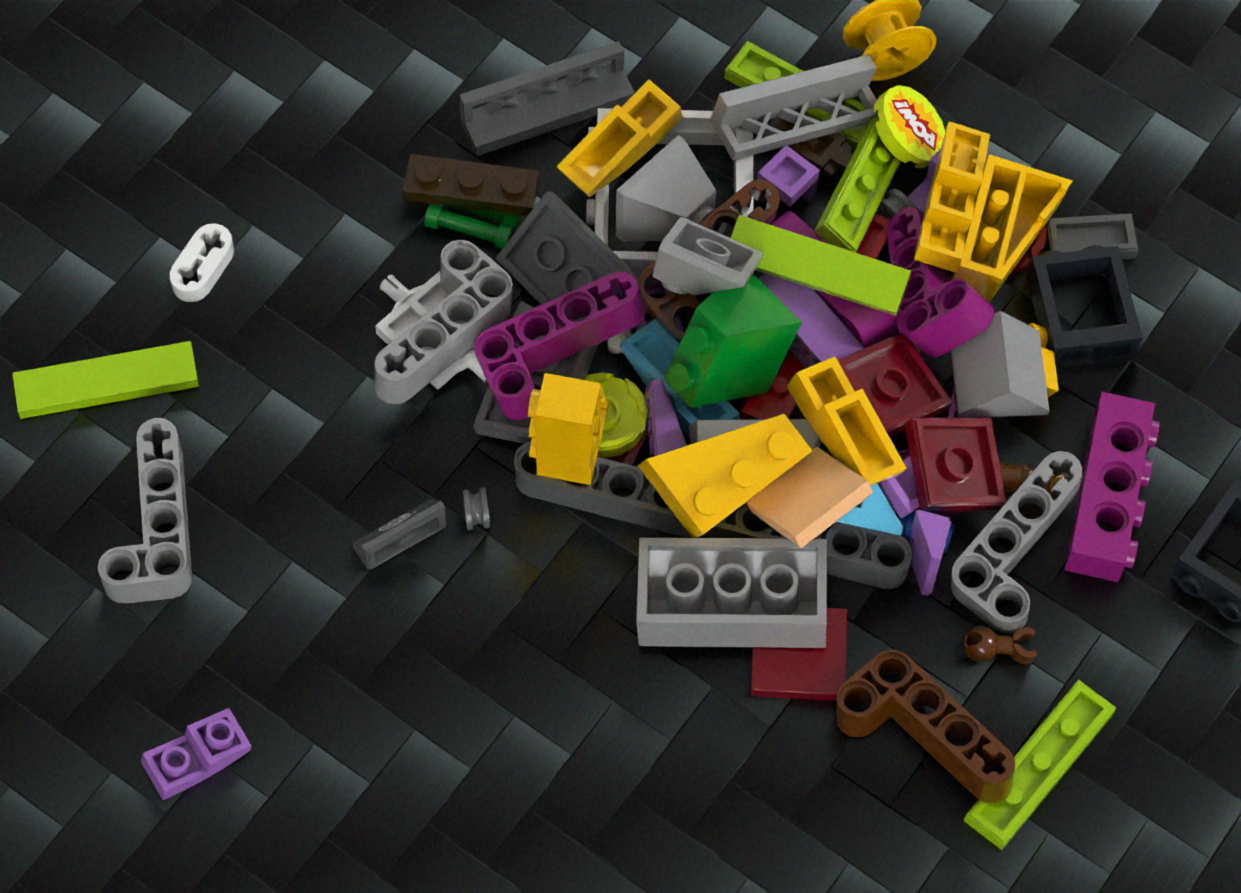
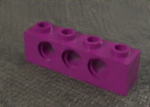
M1101 392L1094 412L1064 567L1065 571L1119 582L1124 567H1133L1138 541L1130 540L1133 526L1140 527L1145 509V501L1138 500L1140 486L1145 488L1148 486L1153 461L1145 460L1147 447H1155L1160 422L1152 420L1155 403ZM1113 444H1123L1130 451L1122 452L1116 449ZM1115 483L1119 485L1123 489V491H1112L1105 484ZM1098 523H1108L1115 528L1116 532H1106L1098 526Z

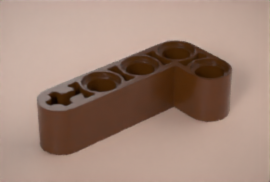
M762 179L753 180L742 187L700 222L699 225L711 230L719 223H728L735 227L738 216L743 215L750 208L752 196L757 201L762 198L768 201L765 208L766 211L761 207H757L748 214V218L770 224L775 218L779 206V192L769 181ZM655 260L644 269L638 279V286L645 310L653 320H656L680 344L685 332L676 328L674 318L680 313L694 314L696 308L701 303L694 295L688 292L686 294H678L669 291L663 298L656 299L650 297L644 287L649 281L656 279L652 277L656 263Z
M897 650L883 651L852 675L838 689L836 696L837 725L848 736L856 738L865 737L892 717L976 798L987 803H997L1006 799L1011 793L1015 771V760L1012 753L908 655ZM893 675L902 680L897 683H888L882 680V678ZM853 704H861L868 709L863 712H853L847 707ZM920 706H927L934 709L935 712L925 715L918 713L914 709ZM960 737L969 743L965 746H955L949 743L948 740Z

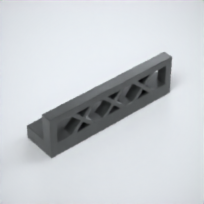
M617 41L460 94L461 124L476 156L597 116L598 108L613 109L617 104L622 107L635 94L623 70L624 50L620 42ZM611 60V63L597 67L599 64ZM568 75L564 79L556 81L559 77ZM527 89L525 92L517 94L519 91ZM488 102L484 106L475 109L472 108L473 106Z

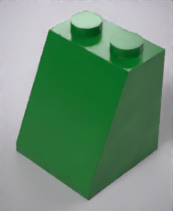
M752 273L744 287L713 292L696 308L664 376V380L691 408L768 393L802 321Z

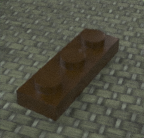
M410 154L403 186V200L528 216L535 207L539 185V171Z

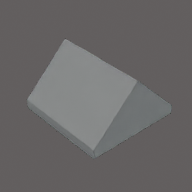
M999 311L994 313V317L986 330L950 351L958 418L1049 414L1039 330Z

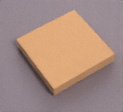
M816 447L811 453L750 498L746 503L754 515L799 548H803L869 497L873 491L866 479Z

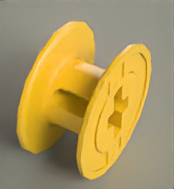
M876 0L861 8L844 26L842 38L847 46L857 50L865 49L861 56L870 55L877 67L871 81L888 80L901 76L919 66L935 49L937 38L933 31L923 26H914L920 17L922 8L918 0Z

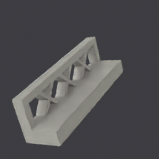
M865 55L720 93L710 122L732 160L869 124L870 120L878 116V111L874 112V104L877 99L869 88L877 67L870 55ZM858 96L866 110L857 112L842 106L841 103L845 99ZM818 108L832 115L830 120L820 122L804 114L807 109ZM779 117L795 124L793 130L783 132L768 126L767 123L770 119ZM741 127L758 135L755 140L739 144L732 130Z

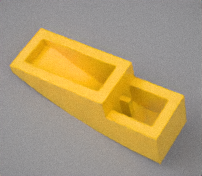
M648 79L622 107L617 104L557 165V169L590 197L624 173L683 119L681 107Z
M835 356L801 370L794 375L787 388L815 433L836 460L866 479L870 486L900 474L907 469L863 389L854 391Z

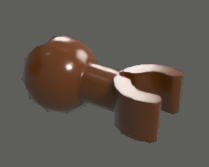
M980 625L971 628L963 636L962 647L965 655L972 661L979 663L992 659L996 654H1009L1013 660L1020 664H1031L1037 656L1036 651L1024 650L1019 644H1016L1019 641L1029 642L1035 634L1033 628H1021L1013 636L996 635L989 627Z

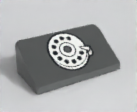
M427 500L354 541L353 548L368 570L373 569L445 528V505L440 500Z

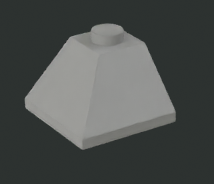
M679 135L617 189L616 237L621 241H663L680 217L699 224L715 211L716 189L686 141Z
M680 217L661 242L652 277L662 281V285L666 289L678 294H686L688 292L692 295L742 288L760 263L764 253Z

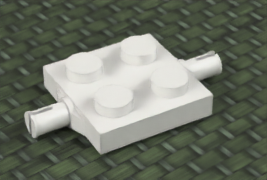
M440 271L424 285L411 290L402 285L394 275L387 276L388 281L386 279L382 281L380 289L396 302L392 312L375 325L376 334L384 342L390 344L449 296L441 287ZM460 320L454 321V323L458 324L467 323L465 321ZM474 346L430 382L438 390L458 372L469 368L485 384H488L475 355ZM422 347L421 349H422V350H433L434 348H433V347Z

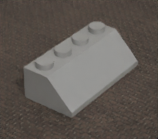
M639 538L636 621L639 646L826 648L827 539H813L803 548H799L788 539Z

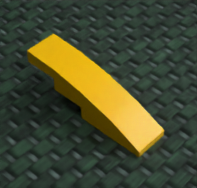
M950 121L948 122L923 215L914 260L957 273L963 256L966 234L973 217L976 195L982 183L990 134Z

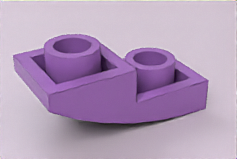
M227 708L188 725L185 735L142 753L141 763L162 800H165L224 769L249 752L251 744L231 710Z

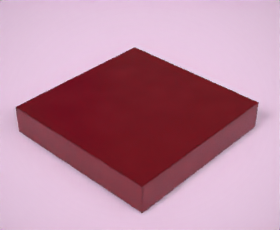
M902 333L838 360L854 391L863 389L889 437L905 431L904 423L911 418H933L948 411L953 404L910 340Z
M911 418L904 423L920 510H1000L1007 501L991 418Z
M827 608L826 648L752 647L751 696L836 701L838 689L846 681L847 609Z

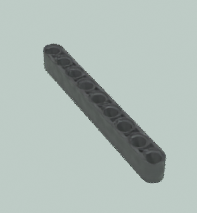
M531 442L523 444L515 453V482L517 488L529 497L692 538L670 508H662L656 504L659 500H662V497L639 467L597 457L591 485L584 484L579 486L573 485L569 481L526 472L525 469L528 466L536 465V458L529 457ZM623 487L630 489L633 493L630 496L619 497L614 495L612 491ZM746 502L705 534L698 537L787 539L754 515ZM749 522H759L766 529L754 532L747 529L744 525ZM835 522L814 538L827 539L828 575L881 589L897 588L904 583L912 559V549L909 542L900 535ZM848 545L855 553L842 555L834 547ZM891 556L900 564L895 567H888L883 565L879 558Z

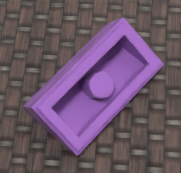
M917 510L908 540L912 549L911 565L921 594L929 596V594H932L951 521H949L948 517Z

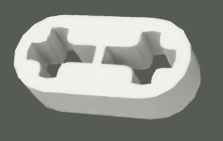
M207 224L200 227L170 270V282L174 294L180 300L197 302L203 299L211 291L231 261L234 254L232 236L223 225ZM217 240L220 241L222 248L213 247L207 255L205 244L213 245ZM197 271L199 282L190 281L187 286L184 285L182 278L190 279Z

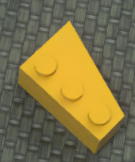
M545 373L541 390H532L528 407V417H531L529 437L532 438L529 457L536 458L538 476L591 485L609 403L606 402V396H603L604 390L601 383Z
M782 414L648 458L639 464L638 467L692 538H698L811 453L812 449L787 416Z

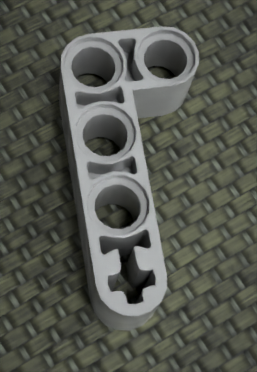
M456 240L448 243L442 249L440 284L449 296L383 348L376 356L374 363V387L377 396L384 402L401 404L412 398L474 346L475 340L480 333L504 322L510 315L513 288L511 277L473 243L465 240ZM454 268H465L466 270H457ZM486 295H496V296H498V297H493V298H492V297H487ZM460 320L465 321L467 323L458 324L454 323V321ZM422 347H433L434 349H433V350H422L421 348H422Z
M164 418L147 420L140 426L136 436L143 544L109 549L101 556L98 562V571L105 592L111 600L117 603L127 604L171 599L184 594L191 585L192 570L183 453L176 427L171 421ZM162 444L164 459L156 458L157 445ZM160 483L172 484L170 488L164 491L153 490ZM163 524L175 525L169 532H156L157 528ZM175 565L179 567L173 574H159V571L165 566ZM128 570L132 572L124 580L112 579L119 571Z
M1057 451L1048 455L960 555L952 567L951 589L953 595L990 627L1002 634H1012L1023 628L1028 620L1030 608L1028 593L1008 574L1075 498L1079 491L1082 467L1075 455L1069 452ZM1063 472L1068 474V481L1065 479L1059 480L1052 488L1050 496L1047 491L1051 486L1052 475L1060 476ZM1028 503L1035 504L1042 509L1043 515L1036 519H1027L1021 515L1019 508ZM1004 537L1013 543L1014 548L1008 553H997L992 550L989 543L994 538ZM975 571L981 574L985 581L979 587L969 588L963 585L959 578L965 572ZM1003 600H1012L1020 606L1021 611L1016 616L1005 617L996 610V605Z

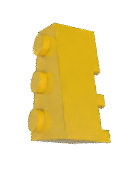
M989 154L985 161L982 183L976 195L972 221L966 234L962 260L957 273H951L950 281L953 279L965 280L985 300L990 302L1055 212L1070 187L1072 180Z

